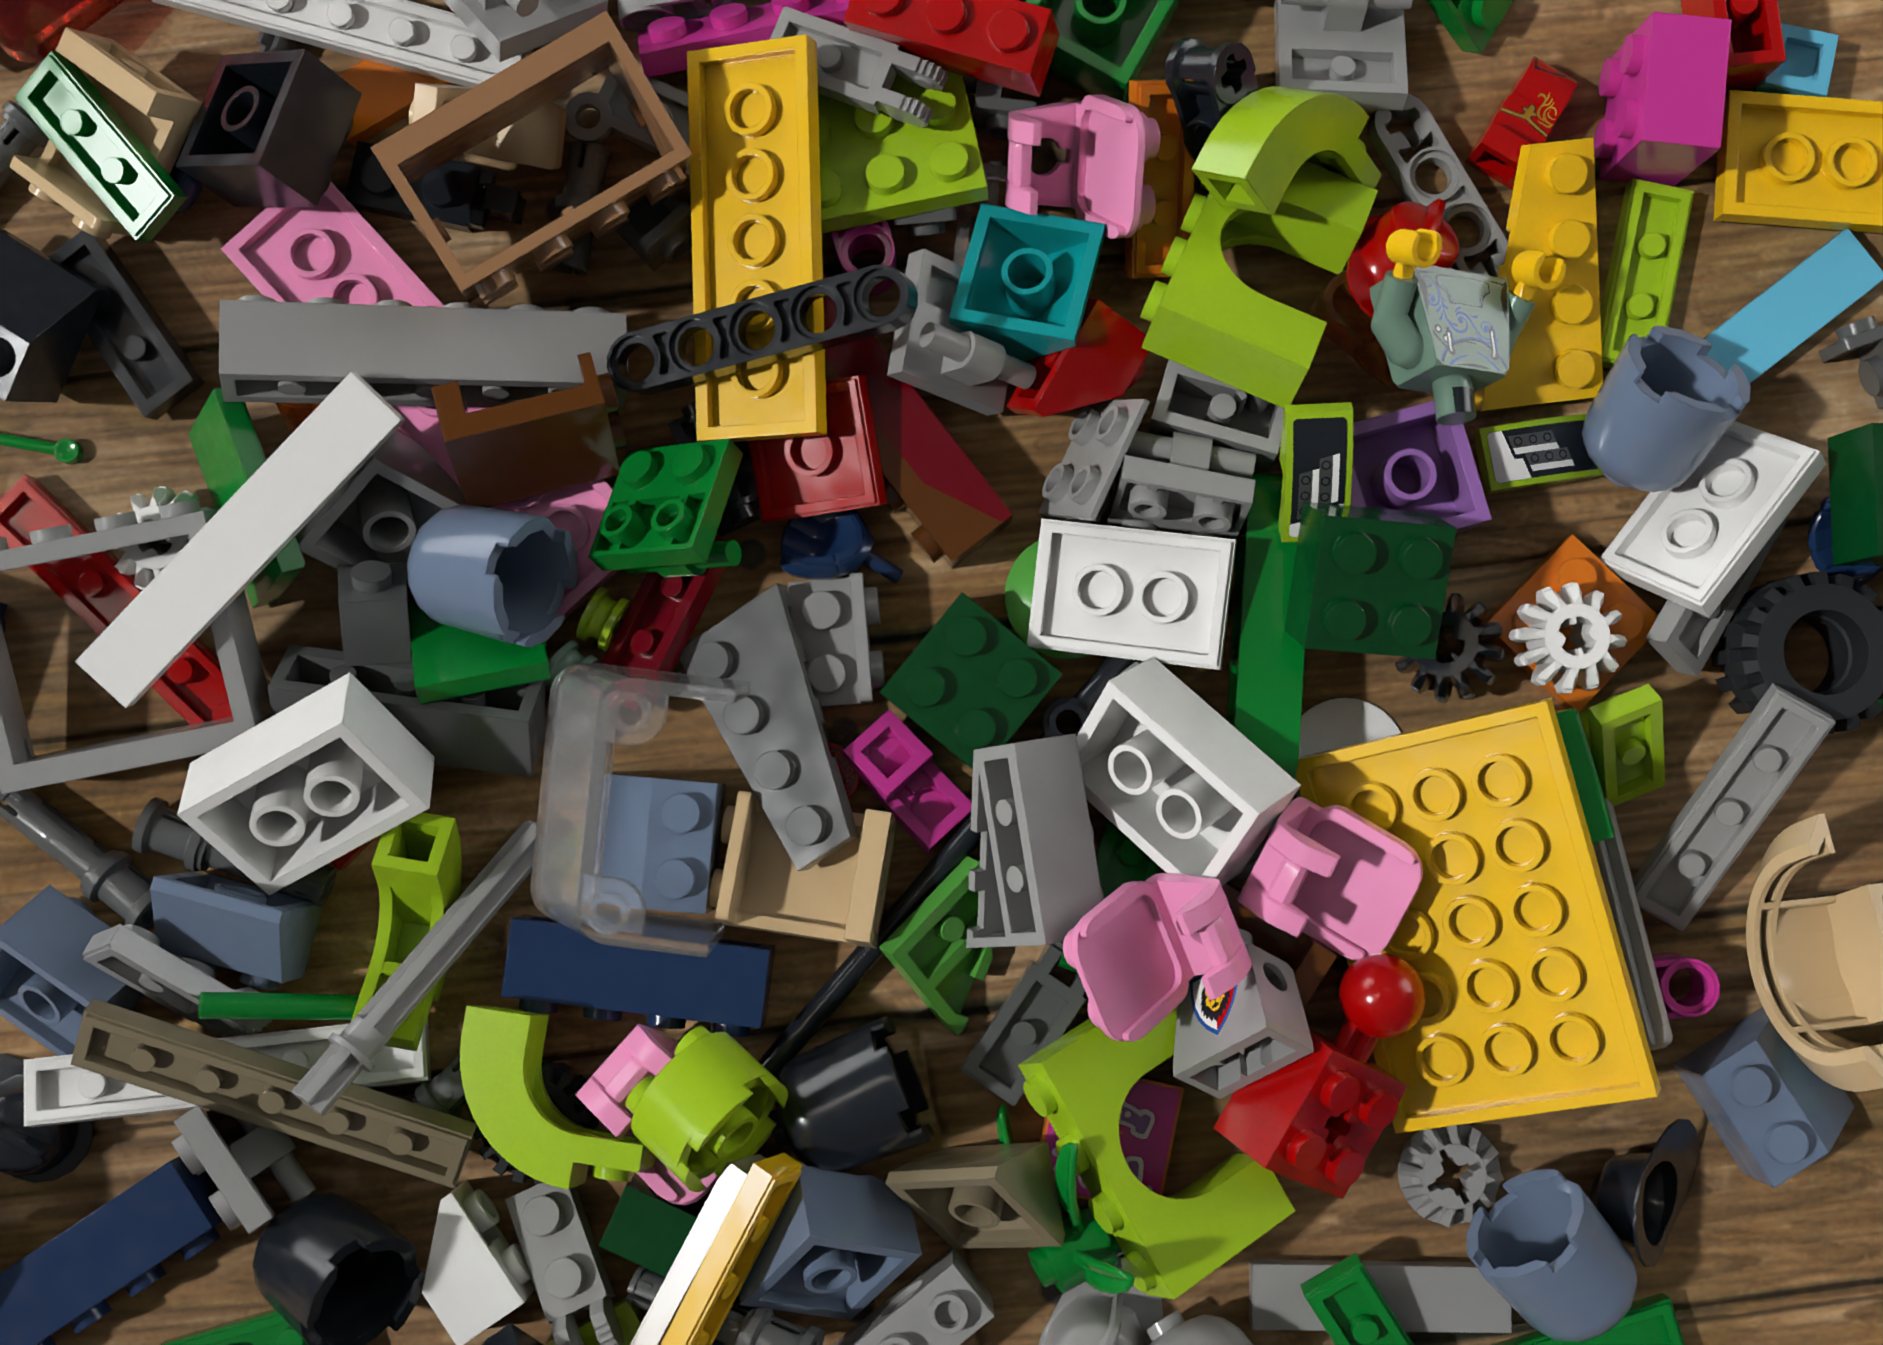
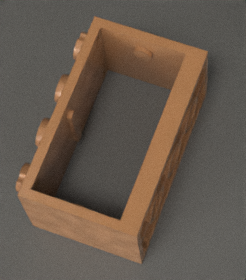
M607 11L595 16L370 147L461 293L469 303L481 297L485 305L493 303L516 289L519 285L515 276L534 264L538 266L541 272H544L574 254L572 242L592 231L597 240L623 226L629 221L627 217L630 213L629 208L642 200L647 199L651 207H654L677 194L684 188L682 182L687 179L685 175L688 172L693 156ZM609 68L630 103L627 106L631 115L640 128H645L662 157L576 208L573 205L567 207L561 212L562 216L465 273L447 245V242L452 240L438 217L431 219L410 184Z

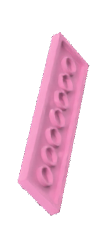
M331 181L328 189L321 196L317 207H267L221 248L263 296L270 297L278 302H308L318 297H330L341 300L345 304L375 305L383 300H402L410 303L412 306H444L437 296ZM391 405L406 419L396 431L420 443L460 487L444 443L436 407ZM466 407V408H467V411H468V413H469V412H473V411H477V410H481V409H486V408H490V407ZM604 479L488 507L547 517L556 528L567 530L571 534L577 552L578 581L575 589L565 587L562 602L556 614L564 615L565 619L619 571H602L588 558L600 521L613 490Z

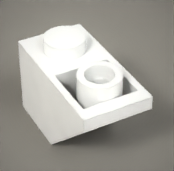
M467 1180L440 1200L422 1294L456 1345H464L521 1306L536 1289L522 1248L516 1243L510 1246L496 1225L499 1222V1214L493 1202L482 1190L477 1189L474 1191Z

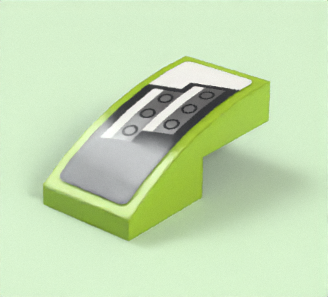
M1351 402L1284 405L1279 455L1283 480L1278 521L1282 542H1298L1303 502L1350 506L1353 471V407Z
M1586 414L1515 422L1479 428L1473 432L1484 495L1537 485L1540 488L1603 476V472L1589 458L1583 443L1582 430Z

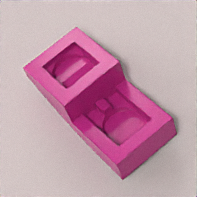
M890 709L843 750V756L866 786L928 855L970 817L972 802L932 762L934 754Z

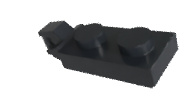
M358 141L345 198L357 210L417 222L370 147L375 144ZM450 160L410 184L431 219L438 217L445 228L472 233L473 229L485 230L487 218L522 224L527 201L522 198L521 192L516 189L496 185L497 175L494 172L482 169L480 166Z

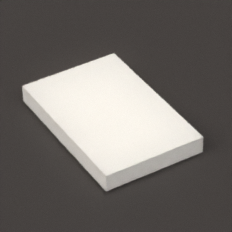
M1734 421L1698 470L1676 488L1650 492L1599 559L1620 579L1709 618L1827 463L1821 451Z
M1041 518L1027 645L1034 648L1141 661L1154 657L1160 663L1221 670L1237 540Z

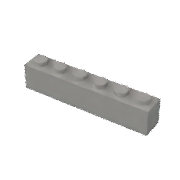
M246 295L238 300H220L219 377L224 402L320 404L350 372H356L390 405L435 406L431 387L458 381L466 407H494L582 385L584 382L577 357L579 354L590 352L597 375L608 373L607 355L610 347L618 337L627 333L626 313H609L603 308L593 306L581 307L573 312L545 311L543 308L531 304L515 305L509 309H483L467 302H452L443 307L412 306L410 303L402 300H383L375 305L345 304L341 300L330 297H318L308 302H278L263 295ZM627 361V371L629 374V365ZM613 382L619 410H623L628 390L618 387Z

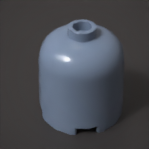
M1653 326L1646 337H1638L1637 334H1632L1622 348L1587 411L1582 437L1589 458L1603 472L1607 479L1621 487H1630L1647 492H1659L1679 487L1698 470L1750 401L1751 386L1743 370L1737 364H1733L1729 372H1727L1720 363L1707 355L1712 347L1710 342L1681 329Z
M456 505L440 510L419 529L412 542L408 557V584L419 608L438 623L502 642L533 647L547 641L565 619L564 615L556 614L562 602L565 587L576 588L578 581L577 552L571 534L567 530L556 528L547 517L474 505Z
M1555 1169L1531 1170L1503 1183V1188L1508 1194L1497 1201L1489 1212L1483 1207H1479L1473 1215L1466 1234L1468 1257L1477 1266L1485 1280L1530 1326L1540 1333L1556 1341L1585 1342L1603 1336L1620 1323L1632 1306L1637 1289V1273L1635 1261L1631 1253L1581 1187L1576 1183L1566 1180L1559 1171Z

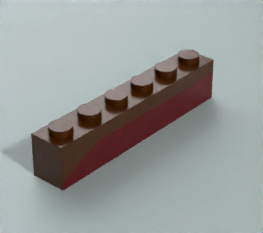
M823 297L824 332L831 328L837 317V307L830 297ZM874 337L825 349L826 381L866 375L888 502L887 506L894 513L903 507L919 526L911 532L912 537L933 563L943 557L951 569L1011 523L1013 517L1011 511L913 386L887 376L890 357Z

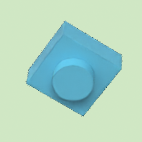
M1781 23L1786 61L1759 83L1755 91L1826 97L1839 35Z

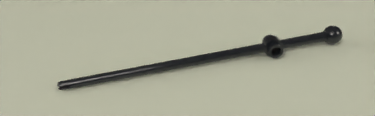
M1107 657L1073 698L1064 697L1057 699L1047 707L1042 720L1043 732L1037 739L1064 735L1056 727V718L1062 711H1071L1077 715L1079 719V728L1075 732L1077 737L1108 681L1120 675L1122 671L1139 660ZM971 815L882 917L877 949L857 946L758 1060L775 1078H777L785 1064L795 1058L884 955L879 947L980 844L981 832L976 833L971 830Z

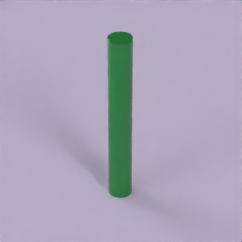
M201 992L198 1016L199 1019L351 1020L360 994Z

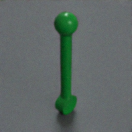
M0 433V446L55 455L58 461L68 465L78 463L83 457L82 445L69 438H63L54 443Z

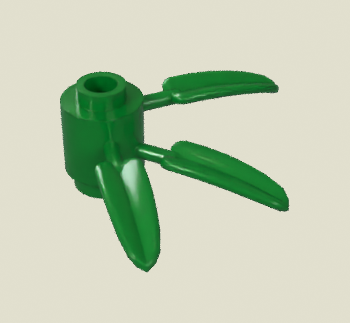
M1003 1104L998 1109L996 1115L1000 1144H1015L1007 1105ZM1069 1142L1061 1147L1055 1166V1187L1059 1204L1064 1210L1068 1211V1215L1062 1218L1065 1231L1062 1247H1035L1027 1252L1030 1263L1045 1288L1055 1284L1062 1294L1084 1282H1087L1092 1288L1103 1293L1121 1294L1128 1292L1134 1285L1135 1276L1115 1267L1118 1264L1117 1257L1122 1255L1123 1251L1114 1235L1108 1234L1100 1227L1093 1217L1089 1205L1080 1208L1077 1204L1076 1170L1078 1144Z

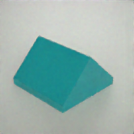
M981 204L950 311V324L964 332L971 331L1003 345L1006 354L1022 361L1075 347L1103 245L1106 225L1041 213L1029 215L1010 208Z

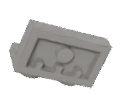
M850 573L849 577L831 580L788 582L789 598L792 604L790 616L796 636L802 639L808 663H805V668L814 698L819 699L821 708L875 703L874 689H880L885 686L883 651H870L869 626L880 625L877 587L865 588L863 573Z

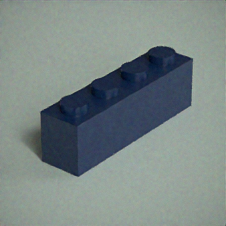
M524 914L511 918L501 997L520 999L519 1009L529 1012L557 1013L558 1005L565 1004L584 1007L583 1017L594 1020L621 1021L622 1012L646 1014V1024L653 1027L684 1029L687 1019L711 1022V1033L726 1032L732 1037H748L750 1027L761 1028L766 1022L775 945Z
M179 1156L0 1273V1345H57L52 1338L53 1334L70 1324L75 1334L87 1328L112 1311L106 1299L124 1287L130 1297H133L165 1276L167 1273L161 1263L178 1251L187 1261L221 1239L215 1227L222 1223L223 1220L208 1198L219 1189L208 1172L205 1171L199 1176L197 1174L193 1175Z

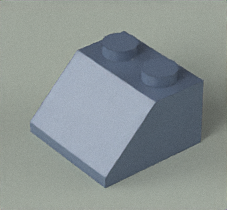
M598 773L587 900L638 909L707 914L715 910V907H710L709 891L714 871L719 865L726 784Z
M206 871L153 877L150 894L155 935L161 941L159 947L169 953L179 955V958L198 960L211 967L215 972H217L218 966L241 972L239 981L253 987L276 990L279 988L280 983L304 977L323 906L319 907L284 892L277 891L268 895L258 885Z
M50 884L0 926V1015L58 1056L74 1053L84 1010L94 998L132 1011L143 994L83 960L84 956H82V953L92 936L111 927L98 919L85 902L75 897L68 898Z
M1763 1007L1673 1064L1742 1173L1773 1188L1828 1154L1855 1107L1844 1090L1823 1081L1799 1059L1775 1029Z
M805 1165L802 1166V1173L739 1292L740 1305L757 1308L769 1307L772 1310L852 1320L922 1255L913 1211L885 1184L886 1181L879 1180L875 1176H857Z

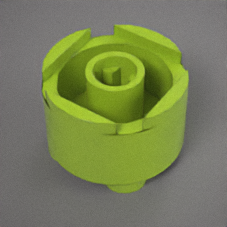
M698 1026L690 1030L678 1043L674 1052L675 1057L656 1076L651 1075L641 1080L631 1090L625 1103L626 1107L633 1113L631 1121L632 1133L692 1192H701L708 1189L700 1180L713 1173L719 1177L726 1163L753 1156L776 1126V1123L768 1117L775 1100L785 1108L788 1099L786 1087L726 1032L711 1033L704 1026Z

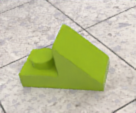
M1649 683L1626 693L1611 696L1605 701L1579 713L1604 798L1608 799L1613 806L1665 786L1663 701Z

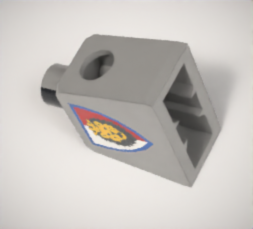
M1239 929V932L1253 964L1247 976L1238 985L1213 1000L1208 998L1201 980L1203 975L1194 976L1189 980L1185 999L1177 1008L1173 1077L1219 1099L1314 1052L1313 1041L1294 971L1288 963L1254 946L1252 935L1243 929Z

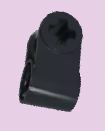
M1183 38L1175 43L1166 59V84L1172 93L1183 129L1184 144L1189 154L1196 161L1205 142L1221 118L1242 98L1259 90L1254 73L1253 57L1249 49L1242 43L1225 42L1215 48L1207 47L1200 39Z

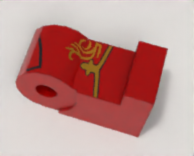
M1534 56L1517 79L1506 99L1502 100L1465 162L1513 190L1521 146L1545 143L1556 121L1574 93L1578 82ZM1492 155L1495 156V157H1497L1498 159L1502 160L1503 162H1505V163H1507V164H1502V163L1496 161V160L1492 157Z

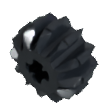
M1451 593L1448 598L1446 612L1442 614L1438 641L1441 640L1447 643L1445 635L1454 633V637L1465 646L1462 654L1458 657L1455 653H1452L1454 661L1450 663H1445L1444 658L1437 652L1435 659L1402 657L1395 663L1397 670L1402 674L1418 670L1412 679L1410 687L1419 694L1426 691L1435 682L1434 696L1441 703L1448 702L1453 683H1456L1459 693L1465 700L1473 699L1475 697V690L1469 680L1470 678L1477 675L1488 685H1492L1496 681V676L1483 666L1484 660L1500 662L1506 659V652L1503 648L1485 645L1503 634L1504 631L1500 623L1489 622L1480 625L1486 618L1488 608L1482 602H1477L1464 613V598L1459 593Z

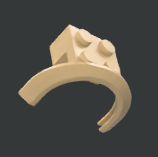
M1825 813L1817 814L1787 827L1777 835L1764 854L1750 896L1746 920V945L1751 976L1760 1002L1771 1023L1799 1059L1815 1075L1828 1084L1845 1091L1862 1092L1882 1089L1883 1044L1846 1049L1828 1042L1818 1032L1883 1024V883L1864 885L1835 896L1781 901L1789 881L1800 868L1814 860L1835 853Z

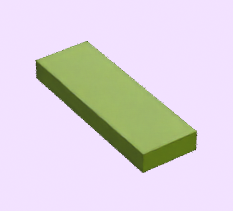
M1635 178L1626 184L1600 312L1602 367L1612 368L1622 348L1632 334H1637L1638 337H1646L1653 326L1668 327L1695 191Z

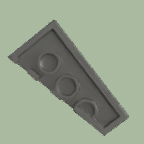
M776 583L688 643L679 660L797 871H805L858 838L859 835L837 759L830 754L822 726L826 721L818 698H814L805 668V663H808L802 639L796 636L788 609L792 607L787 587Z

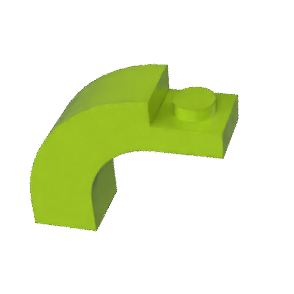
M1282 86L1259 89L1237 102L1213 129L1192 167V171L1221 206L1274 215L1292 178L1305 161L1314 163L1375 189L1382 175L1367 154L1365 144L1359 139L1369 118L1362 107L1346 96Z
M420 813L381 834L371 864L380 897L378 929L370 965L351 1021L459 898L462 858L460 836L455 818ZM446 973L384 1046L417 1051L432 1001L439 1002Z
M491 1005L466 1006L460 1044V1072L463 1090L471 1114L480 1131L490 1145L508 1163L535 1180L567 1190L586 1183L588 1165H593V1177L619 1182L632 1181L633 1172L640 1173L654 1167L656 1156L636 1136L624 1135L619 1140L611 1132L585 1128L569 1120L553 1104L546 1091L542 1076V1055L549 1020L548 1014Z

